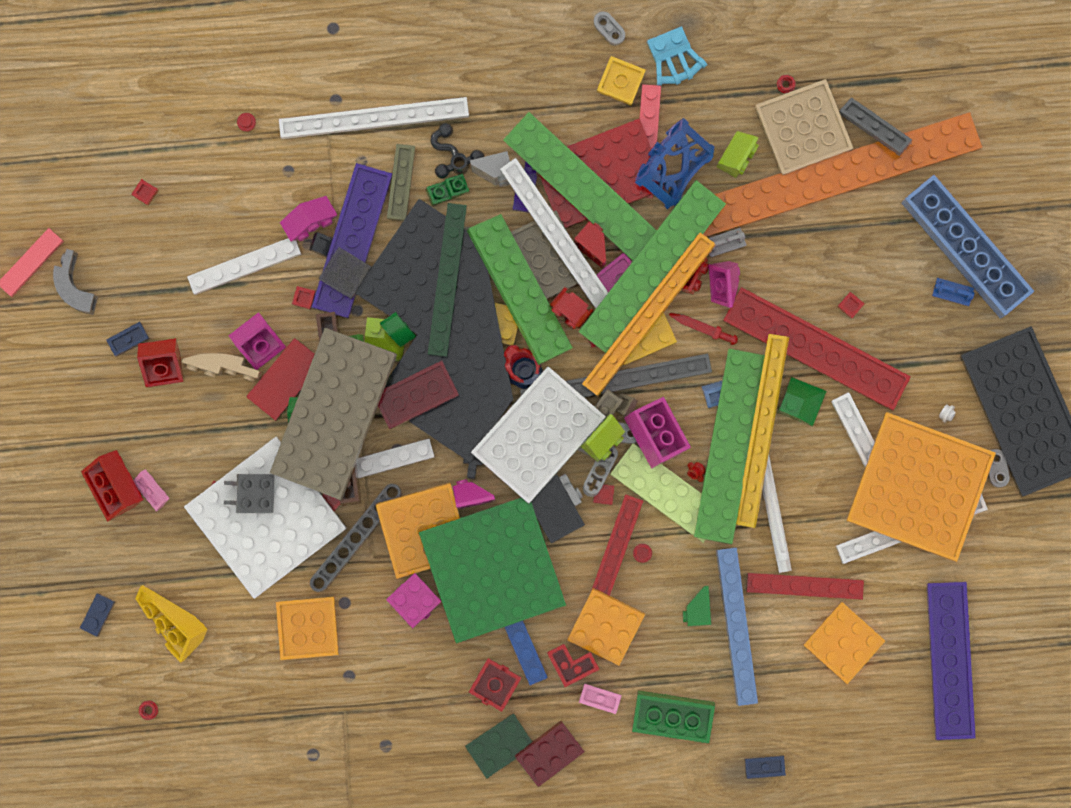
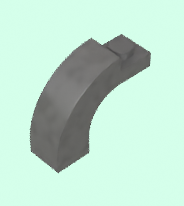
M66 249V252L61 257L62 267L54 266L53 269L55 288L59 296L68 305L80 312L94 315L98 296L76 288L73 282V271L78 253L74 250Z

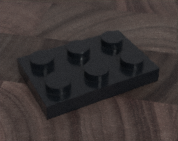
M555 475L531 501L535 515L551 544L585 525L558 475Z

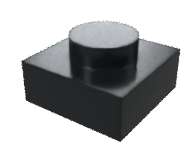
M315 232L309 250L327 257L333 238Z

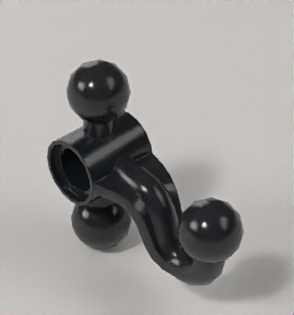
M448 123L440 125L439 129L433 132L430 139L434 149L449 151L452 154L451 164H439L435 168V175L441 179L446 178L451 171H454L457 175L465 174L469 169V164H471L470 160L485 157L481 150H474L470 156L466 157L464 154L459 153L454 145L439 143V137L449 138L453 134V127ZM458 161L464 162L462 167L455 166Z

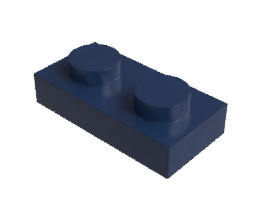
M138 322L106 339L114 356L118 357L138 346V344L148 341L150 338L142 323Z
M97 593L80 629L98 637L115 601Z
M784 756L745 758L746 778L786 776Z

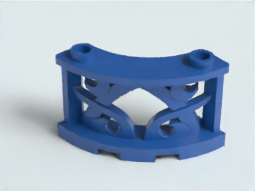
M684 118L666 132L668 136L661 144L657 142L648 153L650 156L646 165H641L635 180L637 185L640 187L643 185L665 204L664 207L666 209L677 205L691 178L705 163H709L714 156L715 146L710 145L688 125L689 122ZM686 134H687L693 141L688 142V140H687V138H686ZM695 144L704 149L697 156H695V152L699 151V149H690ZM674 145H676L675 148H679L675 151L671 150ZM682 153L681 171L666 175L664 156L666 154L675 156ZM659 164L661 165V170H657Z

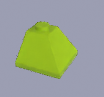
M367 317L365 343L397 354L395 361L399 362L403 357L404 345L402 347L397 345L382 328L380 322L384 319Z

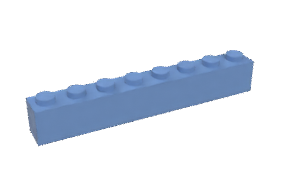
M737 548L716 550L736 705L757 704L758 699Z

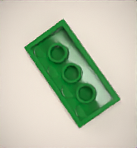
M638 690L632 732L709 743L715 702Z

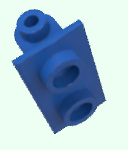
M937 278L932 296L970 306L975 292H973L974 288Z

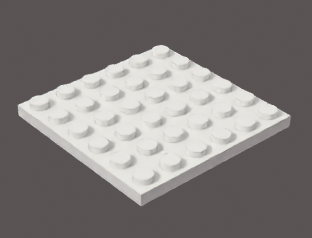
M277 436L184 506L254 599L347 529L320 492L274 475L273 513H236V505L224 504V500L237 501V486L224 485V481H237V474H271L270 470L281 444Z

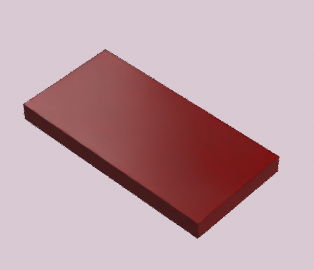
M294 338L246 397L277 421L288 408L289 398L297 397L301 392L315 354Z

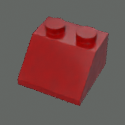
M588 222L574 238V243L582 253L600 268L604 269L606 265V251L603 229L595 222L594 224Z
M176 338L138 344L137 359L145 387L184 382L181 356Z

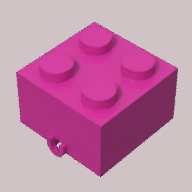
M416 573L401 584L386 599L389 605L412 629L423 619L426 620L431 615L430 613L441 603V600Z

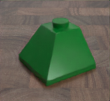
M791 377L777 413L813 427L827 391Z

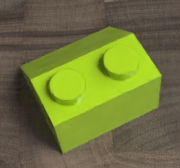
M610 414L580 447L597 462L601 459L604 461L612 453L609 449L613 445L617 447L624 439L622 435L625 430L615 417Z

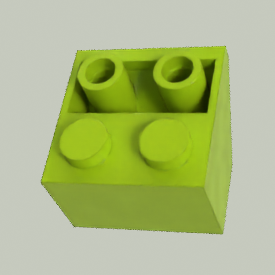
M737 131L718 162L717 168L734 178H737L738 174L743 175L750 162L747 159H752L759 147L756 144L758 137Z

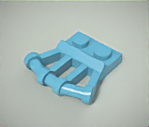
M682 26L647 40L648 47L656 63L657 86H662V84L678 85L685 79H692L701 68L704 69L707 66L705 60L691 49ZM683 53H687L696 64L689 68ZM678 56L684 70L680 74H677L671 58ZM666 61L672 76H662L661 62Z

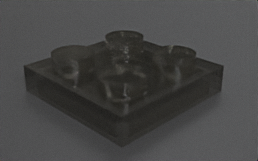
M338 247L320 275L319 280L352 300L372 267Z

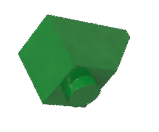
M703 586L685 607L686 611H682L683 623L686 622L687 626L711 625L709 586Z

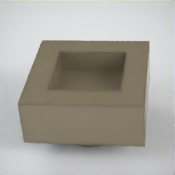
M621 393L619 397L623 401L615 412L627 416L633 412L638 400Z

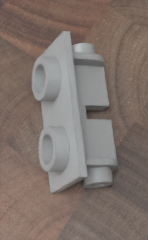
M741 228L708 238L716 244L709 253L710 258L747 246L745 234L741 231Z

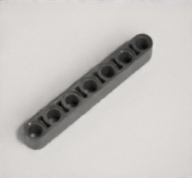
M388 484L321 565L310 580V586L314 591H325L380 524L375 504L394 499L388 496L390 488L398 490L395 498L401 497L402 491L399 486ZM366 518L373 519V526L371 528L364 527L363 522ZM354 533L361 535L359 543L352 542L351 536ZM342 548H347L349 555L343 559L339 556V551ZM329 563H335L337 570L332 574L327 571ZM317 578L324 580V586L321 589L315 586Z

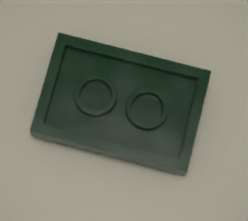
M513 713L465 745V747L487 779L516 759L515 755L531 744L532 740Z

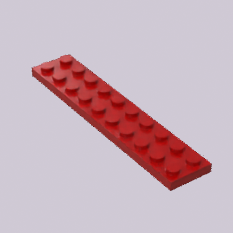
M742 287L735 297L733 307H730L723 322L766 345L769 334L789 337L787 356L891 411L895 409L911 376Z

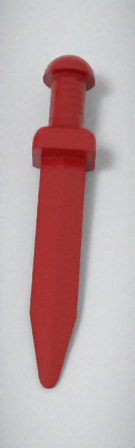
M669 313V316L679 323L710 335L713 340L720 338L729 342L730 345H735L738 342V337L735 334L732 336L725 333L719 326L715 328L686 315Z

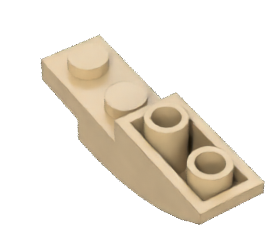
M199 354L182 360V363L187 365L186 369L195 372L201 369L205 371V375L214 378L216 375L221 376L223 369H225L224 373L236 376V373L243 375V379L254 382V379L260 380L262 375L258 370L245 367L246 359L229 354Z

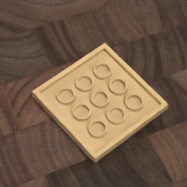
M826 79L755 105L758 117L782 175L854 149Z

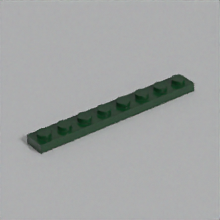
M448 203L428 347V355L447 357L467 205Z

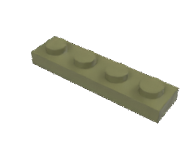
M396 144L387 219L404 221L407 217L416 149L412 145Z

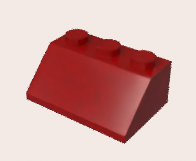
M117 450L97 457L81 471L107 522L131 510L143 501L140 491L137 489L131 474L128 472Z

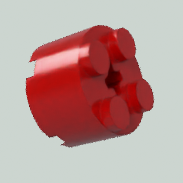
M564 287L551 302V311L556 317L562 316L565 318L566 321L564 323L571 329H580L594 310H587L589 305L573 292L566 293L568 289Z

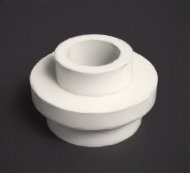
M946 404L941 411L939 418L942 419V422H951L956 412L953 405L949 406Z

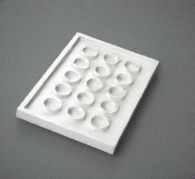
M547 367L471 453L529 504L603 422L606 416L550 367Z

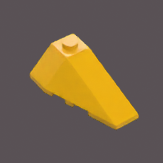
M144 585L140 586L135 598L147 618H152L157 627L155 629L158 634L161 633L167 641L165 644L167 649L182 663L203 642L208 629L194 615Z

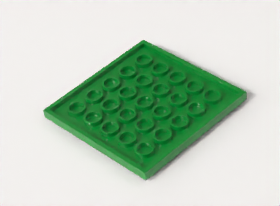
M522 497L419 532L456 644L566 606L532 503L528 504Z

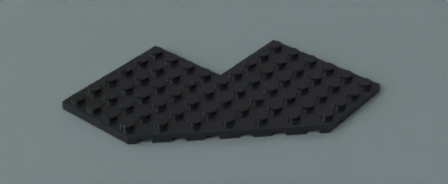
M418 199L354 293L388 316L396 312L407 323L411 331L417 335L389 376L385 388L443 361L459 396L409 420V422L471 463L475 457L471 453L472 450L498 423L513 401L509 375L505 369L506 359L504 357L489 272L467 230L464 229L447 357L428 355L446 216L421 199Z

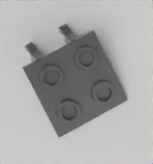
M237 474V481H224V485L237 486V501L224 500L225 505H236V513H273V474Z

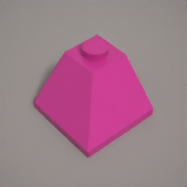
M725 261L709 264L711 302L729 308L733 307L739 285L740 269L738 263Z
M467 479L457 481V485L453 486L458 510L496 501L494 495L473 482H468Z

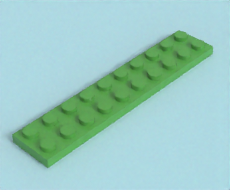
M530 112L503 139L506 144L593 224L594 222L603 229L604 235L632 261L656 232L654 227Z
M695 180L578 332L606 353L699 233L703 234L726 203Z
M728 349L694 538L731 545L733 543L765 355Z

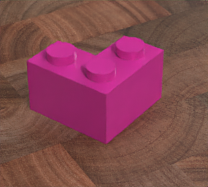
M323 196L299 204L280 224L291 242L295 240L303 241L309 237L310 232L315 231L320 226L325 228L333 223L332 219L337 216V213L327 196Z

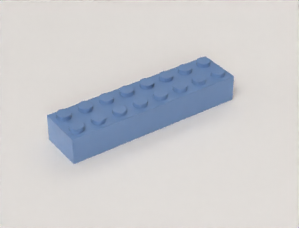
M935 175L930 177L902 201L901 204L1000 319L1034 292Z

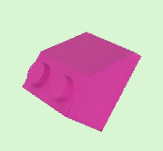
M259 312L228 335L255 370L286 348Z

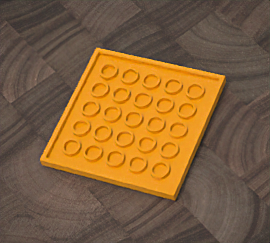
M886 412L846 521L957 562L996 453Z

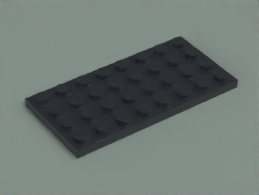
M1032 326L960 355L999 448L1006 459L1007 466L1020 496L1024 497L1070 478L1071 415Z

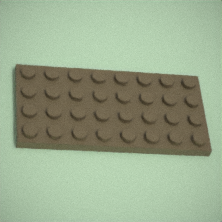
M325 328L270 473L342 500L397 354Z

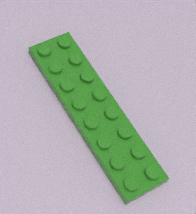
M500 214L469 228L467 232L537 364L540 365L573 348L557 317L551 311L550 304L502 215Z

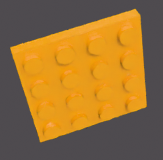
M450 482L375 504L396 579L430 569L419 532L460 519Z

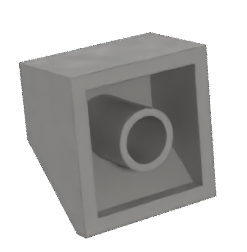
M507 151L470 160L472 172L495 186L504 187L510 185L500 171V168L510 162Z

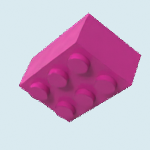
M664 397L633 411L624 418L651 469L691 448Z

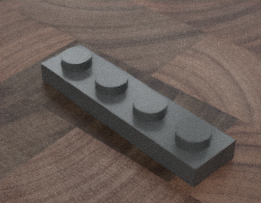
M852 97L839 111L841 116L898 156H901L912 143L911 138Z

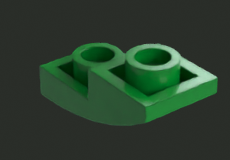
M460 174L426 187V192L431 205L434 206L468 193L469 188L464 175Z
M396 312L380 322L382 328L400 347L416 337L415 333L411 331L407 323Z

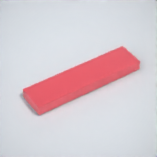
M48 228L1 278L0 287L13 297L64 241Z

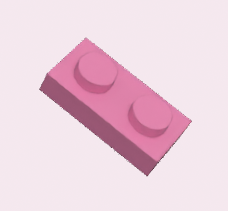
M146 469L140 472L133 480L138 490L155 511L161 509L169 500V497Z
M584 684L579 703L616 714L622 695Z

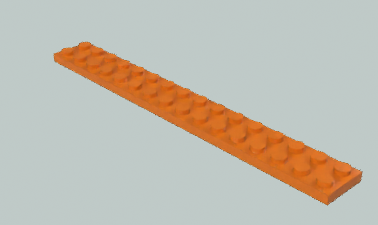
M969 112L904 133L912 139V143L901 156H898L880 142H876L785 175L781 173L715 194L726 205L703 235L706 237L717 235L980 150L982 145L972 116Z

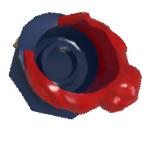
M511 345L506 348L504 352V357L506 358L505 369L508 372L510 383L521 389L529 388L542 374L541 364H537L532 352L527 348L520 349L517 345Z

